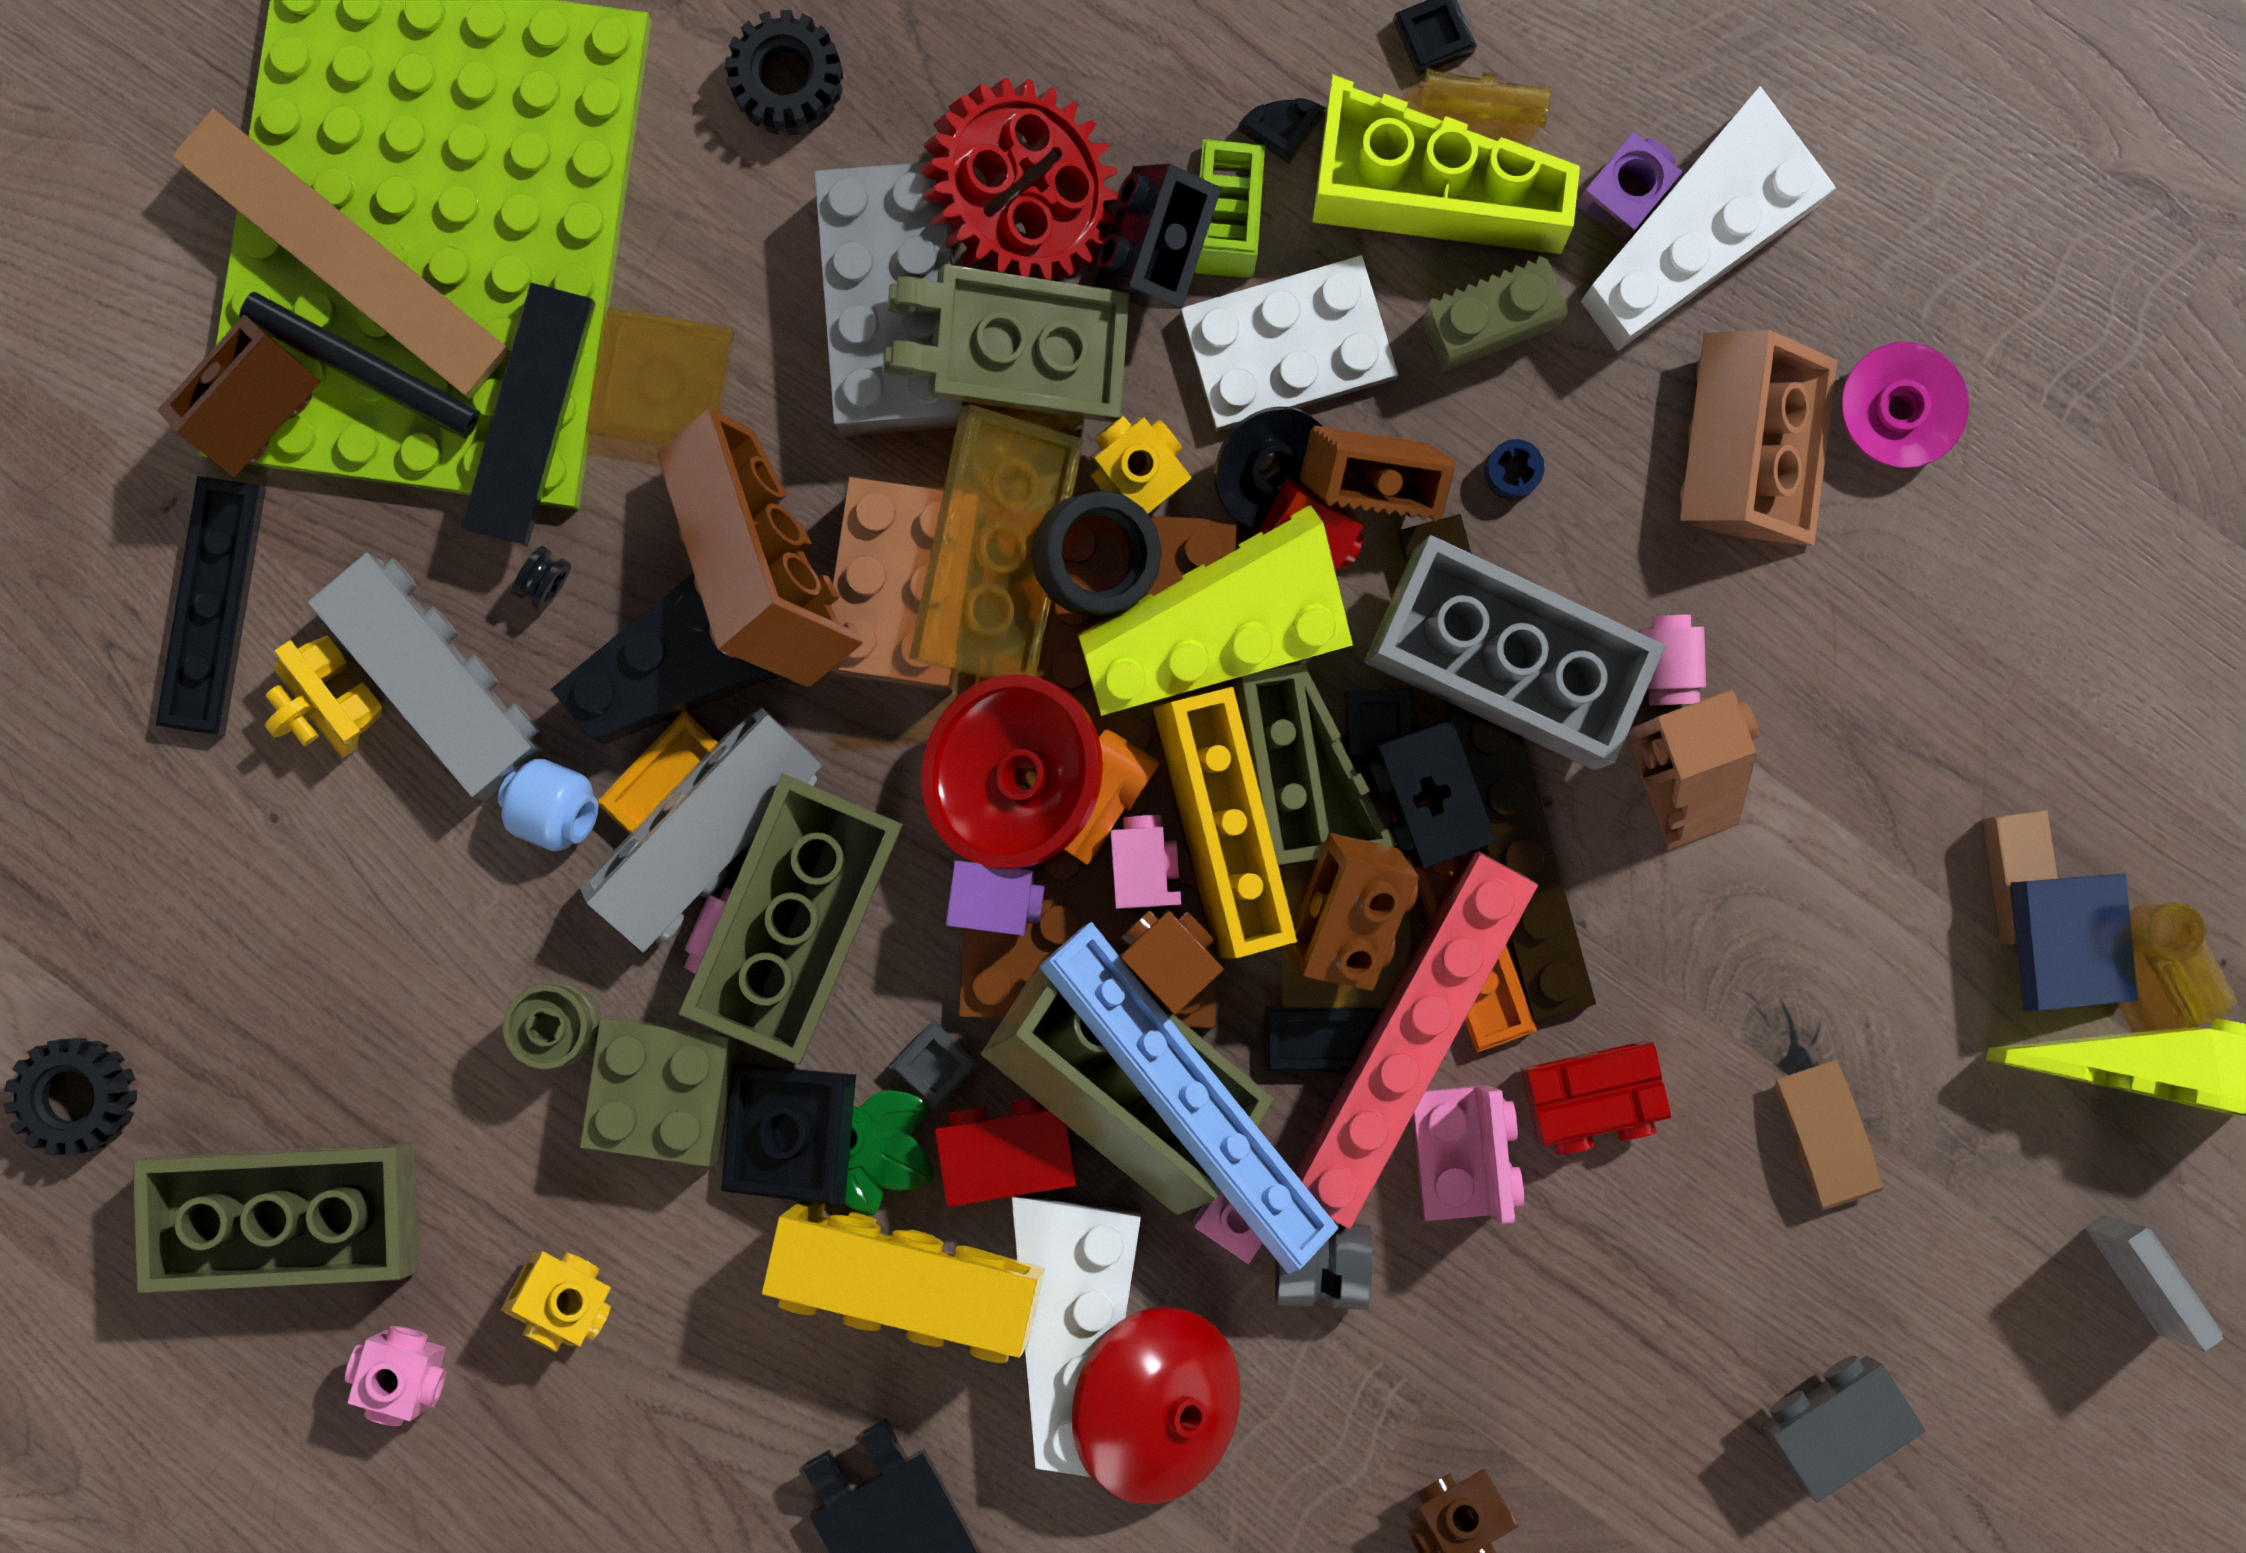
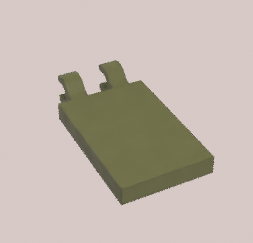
M944 264L938 269L937 282L915 277L899 276L897 284L889 285L887 311L910 315L934 314L932 346L910 341H892V348H884L882 374L901 378L928 377V397L1113 423L1121 418L1129 292Z

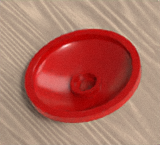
M1010 674L993 677L970 687L960 694L942 713L929 736L924 751L921 767L922 796L928 817L940 838L957 854L971 862L991 868L1022 869L1040 864L1065 849L1079 835L1096 805L1103 774L1102 749L1099 737L1090 716L1075 697L1063 688L1044 679L1030 675ZM1035 768L1037 773L1036 781L1032 787L1027 789L1025 786V776L1028 771Z
M1154 1307L1138 1311L1113 1326L1099 1340L1086 1359L1076 1384L1072 1403V1433L1081 1463L1090 1477L1101 1488L1118 1498L1132 1503L1144 1505L1159 1504L1185 1495L1204 1481L1215 1469L1233 1437L1241 1402V1384L1237 1362L1223 1334L1212 1323L1195 1313L1174 1307ZM1183 1410H1184L1183 1417H1182V1419H1181V1421H1180L1181 1413H1182Z

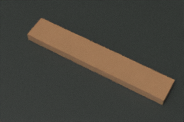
M214 108L207 113L172 155L176 161L469 400L509 354L510 350Z

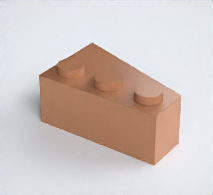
M1734 690L1658 716L1631 728L1628 732L1626 740L1667 850L1739 825L1757 754L1752 740L1758 738L1759 731L1749 704L1745 700L1738 702Z

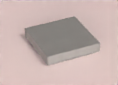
M2102 1216L2085 1228L2158 1335L2206 1352L2224 1339L2222 1337L2223 1332L2151 1228Z

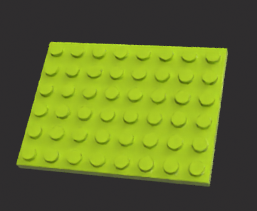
M270 0L249 138L504 344L510 352L469 400L237 210L216 345L240 320V309L248 295L252 292H257L480 411V417L475 429L467 439H463L272 337L307 367L321 383L312 391V398L307 407L299 415L288 418L269 439V445L265 453L251 465L471 495L531 282L592 298L596 303L540 505L579 510L652 19L648 12L559 0ZM199 451L200 456H202L205 459L211 460L205 454Z

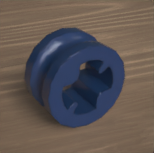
M1522 439L1507 440L1499 444L1488 457L1484 468L1485 480L1490 490L1497 496L1507 500L1521 499L1529 495L1541 482L1545 472L1544 459L1539 449L1532 443ZM1515 454L1526 459L1523 470L1531 475L1529 482L1524 484L1522 479L1519 478L1513 486L1502 479L1506 470L1498 462L1504 455L1507 461H1510Z

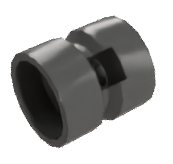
M1336 1224L1338 1226L1336 1232L1296 1272L1288 1274L1276 1260V1306L1313 1307L1319 1298H1325L1330 1308L1368 1310L1372 1278V1234L1370 1226L1352 1225L1351 1229H1348L1341 1224Z

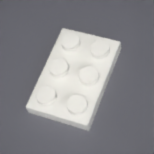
M1362 255L1183 307L1180 311L1216 432L1233 428L1249 415L1262 409L1278 406L1298 409L1390 382L1398 377L1397 368Z

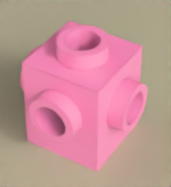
M390 1326L389 1331L384 1330L366 1339L364 1346L358 1344L354 1348L347 1365L345 1382L353 1384L347 1404L365 1408L364 1417L366 1419L384 1425L401 1426L403 1420H413L428 1410L429 1406L435 1407L440 1398L446 1379V1369L440 1368L446 1347L427 1342L428 1335L423 1332L401 1326ZM387 1369L394 1372L397 1376V1387L383 1383Z

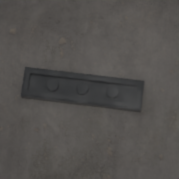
M530 282L462 524L464 530L528 547L596 303L592 298Z
M197 476L155 726L225 736L266 488L261 485Z

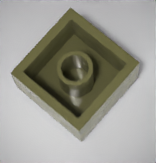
M614 1016L600 1018L580 1148L706 1167L719 1162L730 1096L732 1063H735L738 1039L721 1032Z

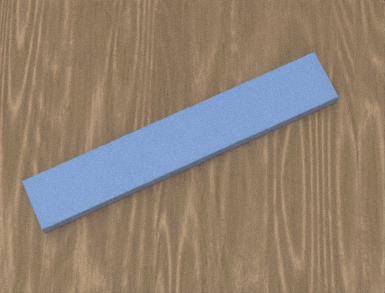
M1090 922L1083 926L1039 966L1040 969L1288 1274L1300 1270L1336 1232L1338 1226L1094 924Z

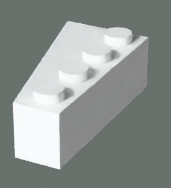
M1759 86L1597 278L1580 301L1617 352L1814 211L1836 189L1827 174L1761 86Z
M1032 1193L1012 1196L1017 1260L1045 1268L1031 1333L1025 1349L1035 1468L1090 1477L1079 1459L1073 1439V1396L1080 1372L1093 1348L1113 1326L1126 1317L1141 1212L1140 1210Z

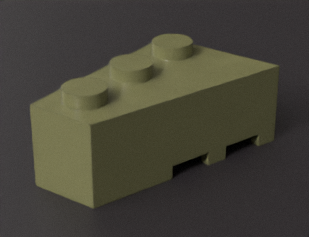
M1304 664L1267 669L1227 681L1228 688H1234L1278 867L1318 861L1328 833L1392 847L1398 846L1390 829L1385 828L1367 794L1370 790L1361 773L1357 774L1339 740L1342 736Z

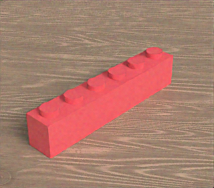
M1477 850L1470 851L1361 1049L1355 1064L1348 1073L1294 1172L1330 1218L1348 1229H1351L1538 887L1535 882Z

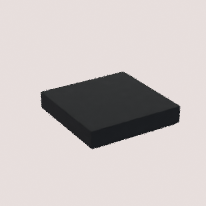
M732 1063L721 1191L832 1205L845 1204L856 1074L750 1063Z

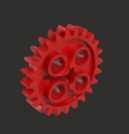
M1003 78L992 86L991 89L983 83L968 93V96L964 94L949 105L950 112H946L933 124L939 134L926 141L924 148L936 158L920 168V173L936 180V185L923 193L922 197L926 201L940 202L942 211L930 220L931 224L950 225L953 231L948 236L944 245L948 249L963 243L968 248L963 265L966 267L983 259L986 261L985 270L1003 273L1006 269V274L1045 280L1053 278L1054 281L1059 282L1074 273L1073 269L1077 271L1093 260L1090 253L1100 249L1105 240L1101 232L1114 225L1116 218L1105 210L1104 207L1117 201L1118 193L1104 187V181L1117 174V168L1100 165L1098 159L1100 155L1108 150L1109 145L1103 142L1095 144L1090 142L1088 136L1093 131L1096 123L1094 120H1090L1078 125L1073 120L1078 106L1075 101L1062 109L1056 107L1057 95L1056 89L1053 87L1036 98L1033 81L1029 79L1013 89L1008 78ZM1016 131L1024 136L1028 143V149H1025L1019 143ZM1050 151H1054L1057 154V161L1025 185L1017 196L1003 204L991 217L985 215L984 207L1020 179L1026 170L1040 162ZM973 166L983 173L987 186L977 180ZM1055 182H1058L1064 188L1067 200L1060 196ZM1013 217L1023 224L1026 237L1017 231Z

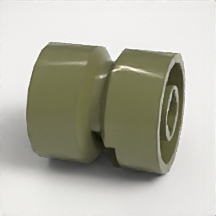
M561 983L542 984L527 988L513 998L505 1011L502 1030L506 1046L517 1060L529 1067L547 1070L578 1063L590 1055L596 1047L599 1023L602 1016L595 1000L581 988Z

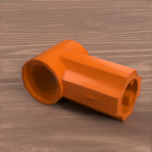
M1105 728L1099 737L1102 749L1103 774L1096 805L1079 835L1063 849L1089 865L1093 857H1096L1125 809L1131 810L1161 763L1109 728Z

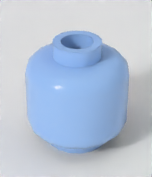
M533 759L521 766L517 772L514 771L508 774L502 782L498 793V803L502 807L501 816L505 829L513 836L549 851H562L572 844L585 840L591 832L598 815V800L594 797L590 781L581 773L546 759Z

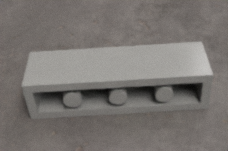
M366 552L311 598L308 604L472 798L486 801L500 789L502 782L508 774L514 771L517 772L521 766L536 759L544 752L533 739L540 730L515 702L508 708L491 690L499 684L497 678L476 655L473 654L466 660L452 644L451 641L458 636V633L442 613L434 606L425 612L410 594L418 586L406 570L393 558L384 563L382 560Z
M756 702L580 885L579 888L586 903L643 953L654 941L657 944L665 942L681 925L684 919L682 912L698 895L704 898L708 894L713 893L728 874L726 866L742 849L749 851L782 773L814 786L817 781V777L814 774L822 765L797 739Z

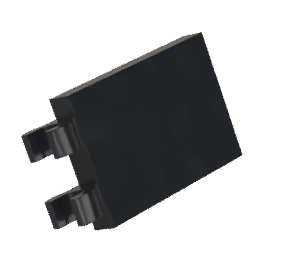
M887 1418L863 1430L864 1435L861 1436L868 1454L881 1470V1473L856 1487L850 1488L830 1449L807 1461L808 1466L803 1470L814 1491L825 1503L812 1510L809 1517L829 1553H981L925 1448L907 1458Z

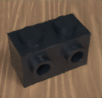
M1172 164L1133 166L1131 173L1124 179L1118 191L1117 206L1119 210L1111 234L1104 240L1098 252L1097 265L1099 271L1094 286L1129 292V301L1144 308L1182 309L1222 187Z

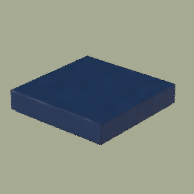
M2126 873L2011 882L2023 1011H2042L2138 1001Z

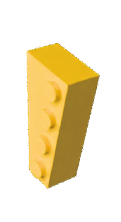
M799 1201L779 1216L762 1295L779 1299V1308L802 1315H815L818 1308L843 1314L842 1323L861 1330L878 1331L881 1328V1324L907 1330L906 1339L926 1346L942 1347L945 1340L971 1346L969 1353L972 1356L990 1362L1005 1363L1008 1362L1009 1356L1020 1358L1026 1349L1045 1268L970 1246H957L954 1255L942 1252L944 1242L927 1233L913 1229L908 1231L896 1230L892 1232V1236L880 1233L881 1227L876 1224V1218L856 1212H851L848 1216L831 1215L829 1218L823 1216L824 1203Z

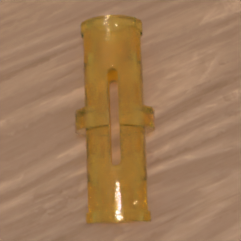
M1426 68L1424 76L1425 85L1422 86L1420 110L1431 109L1475 116V123L1488 124L1490 118L1537 125L1539 128L1545 127L1547 121L1545 111H1549L1551 87L1544 86L1543 88L1497 81L1496 74L1483 72L1482 77L1477 78L1437 72Z

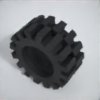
M780 10L781 18L772 19L768 11L759 14L762 23L753 26L748 20L741 26L743 37L740 40L733 36L729 44L732 55L725 59V69L729 77L726 79L741 112L744 111L748 120L758 127L761 123L765 125L767 132L777 135L779 128L787 129L789 136L800 134L798 127L808 124L811 131L820 126L819 116L824 114L828 118L835 110L833 105L834 99L840 100L843 70L835 44L831 42L829 33L822 25L817 28L814 25L813 19L803 13L799 20L794 18L792 10ZM782 51H790L800 55L809 66L808 78L803 87L789 95L775 94L769 91L761 82V70L765 61L773 54Z
M87 1038L59 1039L48 1041L47 1045L35 1046L27 1052L30 1056L28 1059L18 1060L12 1068L13 1071L18 1073L17 1079L6 1081L4 1091L14 1092L13 1102L4 1103L5 1113H16L18 1121L10 1124L15 1134L26 1133L29 1137L24 1143L32 1149L45 1148L43 1154L57 1156L66 1154V1156L105 1147V1142L116 1140L123 1133L119 1129L121 1124L130 1123L134 1112L127 1110L128 1103L137 1102V1090L129 1091L127 1081L135 1079L132 1069L123 1070L120 1066V1063L125 1058L118 1051L108 1052L106 1050L108 1044L101 1041H87ZM68 1071L84 1076L89 1081L93 1090V1103L89 1112L75 1122L66 1121L57 1116L49 1102V1091L52 1083L58 1076Z

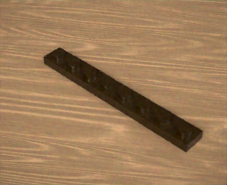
M1461 514L1442 518L1436 522L1431 521L1404 528L1397 533L1406 565L1414 547L1429 535L1471 553ZM1443 700L1448 720H1453L1497 841L1484 846L1486 856L1526 876L1538 885L1509 938L1524 996L1533 1021L1596 1005L1523 737Z

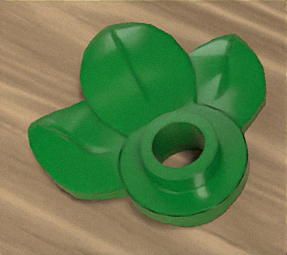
M889 1090L875 1093L860 1107H853L852 1128L857 1134V1142L850 1149L845 1201L847 1206L864 1214L875 1215L882 1202L884 1188L894 1191L911 1190L932 1181L934 1171L931 1162L917 1140L910 1136L929 1111L930 1107L924 1100L910 1093Z

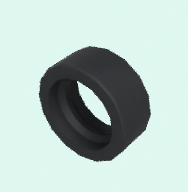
M1101 490L1066 498L1047 511L1034 532L1031 559L1036 580L1050 600L1068 612L1095 616L1129 609L1145 597L1159 574L1162 549L1157 528L1143 507L1125 495ZM1092 515L1109 518L1118 524L1127 538L1130 552L1128 571L1123 580L1112 589L1101 592L1084 590L1074 583L1065 570L1062 556L1064 536L1070 526L1081 518Z

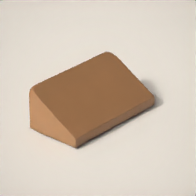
M2048 810L1982 819L2000 944H2017L2011 882L2058 879Z

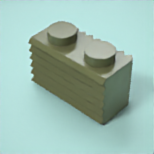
M1539 256L1535 263L1527 260L1523 268L1515 265L1511 273L1503 270L1500 277L1491 275L1488 282L1480 279L1476 287L1468 284L1464 291L1456 288L1452 296L1444 293L1441 301L1432 298L1421 323L1439 368L1443 373L1558 328L1566 314H1568V309L1548 259Z

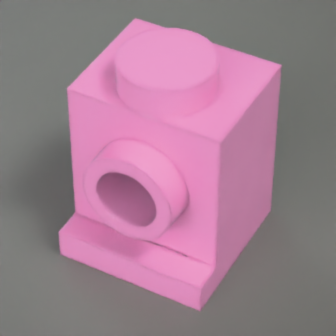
M1162 815L1124 817V829L1111 830L1116 910L1181 905V891L1167 892V880L1179 879L1177 841H1164Z

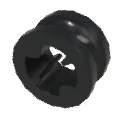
M544 546L538 547L519 571L512 587V593L520 598L526 595L531 596L533 599L532 606L540 611L544 610L563 587L569 575L571 563L563 558L554 561L551 559V551Z

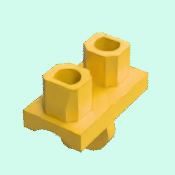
M326 635L298 649L289 640L275 649L274 654L279 661L274 665V670L294 695L295 699L292 700L281 685L275 686L265 694L276 710L265 724L270 734L276 738L292 731L303 746H307L319 737V734L308 721L311 718L342 759L357 750L360 734L365 732L381 716L382 706L363 683H360L337 699L328 690L324 683L344 671L347 664L342 653L331 638Z

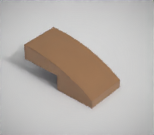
M1838 1060L1776 1079L1774 1088L1799 1144L1797 1155L1821 1211L1881 1192L1883 1184L1878 1167Z

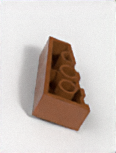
M707 408L656 454L665 480L664 489L672 502L679 524V537L687 550L694 572V586L702 598L709 620L710 637L717 649L732 658L737 657L810 687L862 645L863 642L854 624L845 623L842 626L831 605L840 597L829 576L821 575L818 578L811 568L804 551L812 543L803 525L798 524L795 518L779 505L787 497V494L754 430Z

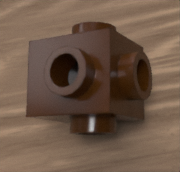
M1485 1468L1456 1484L1450 1473L1417 1492L1423 1504L1407 1514L1414 1525L1408 1529V1534L1418 1553H1496L1491 1543L1519 1527ZM1453 1517L1459 1521L1461 1531L1454 1525Z

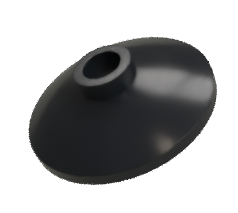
M1278 406L1257 411L1243 419L1232 429L1218 452L1214 469V482L1221 504L1233 518L1248 527L1259 529L1286 479L1289 478L1302 485L1299 477L1310 430L1313 426L1323 427L1316 419L1299 409ZM1273 453V460L1269 467L1259 470L1262 460L1267 455Z

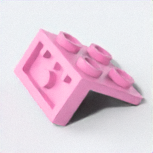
M1488 1085L1426 1090L1412 1115L1422 1219L1424 1221L1490 1216L1500 1224L1515 1223L1514 1207L1524 1206V1187L1520 1167H1512L1511 1162H1509L1507 1141H1515L1518 1137L1517 1118L1513 1101H1505L1502 1090Z

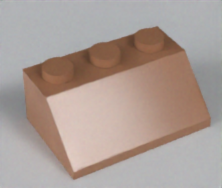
M1769 329L1703 334L1701 357L1696 366L1697 390L1694 413L1688 429L1690 445L1686 476L1680 492L1682 506L1681 522L1716 534L1796 545H1815L1838 360Z

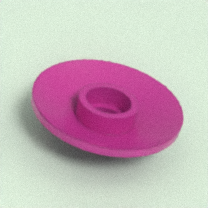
M1894 342L1869 352L1852 368L1846 378L1841 394V416L1846 432L1852 442L1870 459L1894 468H1916L1941 458L1954 447L1961 437L1969 414L1968 391L1959 370L1941 352L1927 345L1915 342ZM1892 399L1902 400L1907 405L1908 416L1905 420H1898L1890 414L1889 403Z

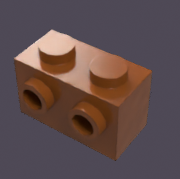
M1328 833L1293 924L1297 942L1285 945L1303 977L1374 991L1382 969H1386L1393 959L1395 935L1403 915L1412 909L1418 894L1419 876L1399 848Z
M1148 911L1121 937L1130 948L1120 957L1175 1015L1224 970L1206 950L1214 939L1188 912L1177 919L1168 911L1158 920L1151 911Z

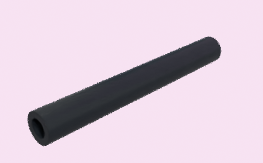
M257 292L250 293L243 302L239 318L241 319L245 314L268 335L463 439H467L475 429L480 417V411Z

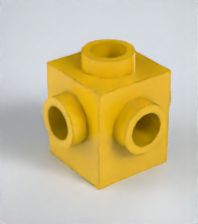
M1122 415L1120 419L1111 423L1094 438L1100 447L1089 456L1098 467L1090 475L1094 483L1100 490L1127 496L1143 507L1147 514L1192 478L1175 457L1183 449L1181 444L1160 419L1152 425L1148 423L1145 417H1138L1129 423L1125 416ZM1139 450L1144 456L1145 464L1140 472L1133 474L1128 468V458L1133 452Z
M543 1251L531 1252L500 1311L527 1324L522 1333L524 1337L540 1346L557 1352L561 1343L567 1346L580 1347L585 1337L593 1340L598 1335L611 1309V1305L604 1302L611 1287L596 1280L600 1271L598 1267L576 1255L565 1252L560 1261ZM562 1292L566 1303L564 1309L560 1312L557 1307V1297Z

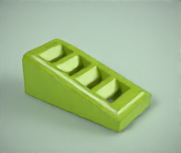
M1203 139L1199 177L1222 187L1220 193L1246 195L1248 197L1247 201L1218 198L1212 218L1245 221V226L1210 223L1194 273L1238 278H1251L1254 276L1258 256L1265 145ZM1213 167L1250 170L1249 178L1213 174Z

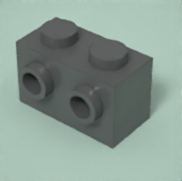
M1867 1355L1860 1360L1857 1356H1850L1839 1361L1825 1372L1824 1378L1827 1382L1807 1395L1803 1391H1797L1784 1397L1770 1409L1773 1417L1759 1425L1801 1491L1816 1503L1926 1432L1884 1365Z

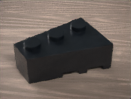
M693 572L550 690L590 739L607 744L675 718L683 711L691 710L714 700L719 701L734 695L735 692L781 676L737 657H729L717 649L710 637V624L702 598L694 586L695 576Z

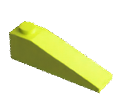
M2213 1018L2211 1029L2183 1027L1988 1048L1987 1061L2234 1116L2246 1117V1024Z

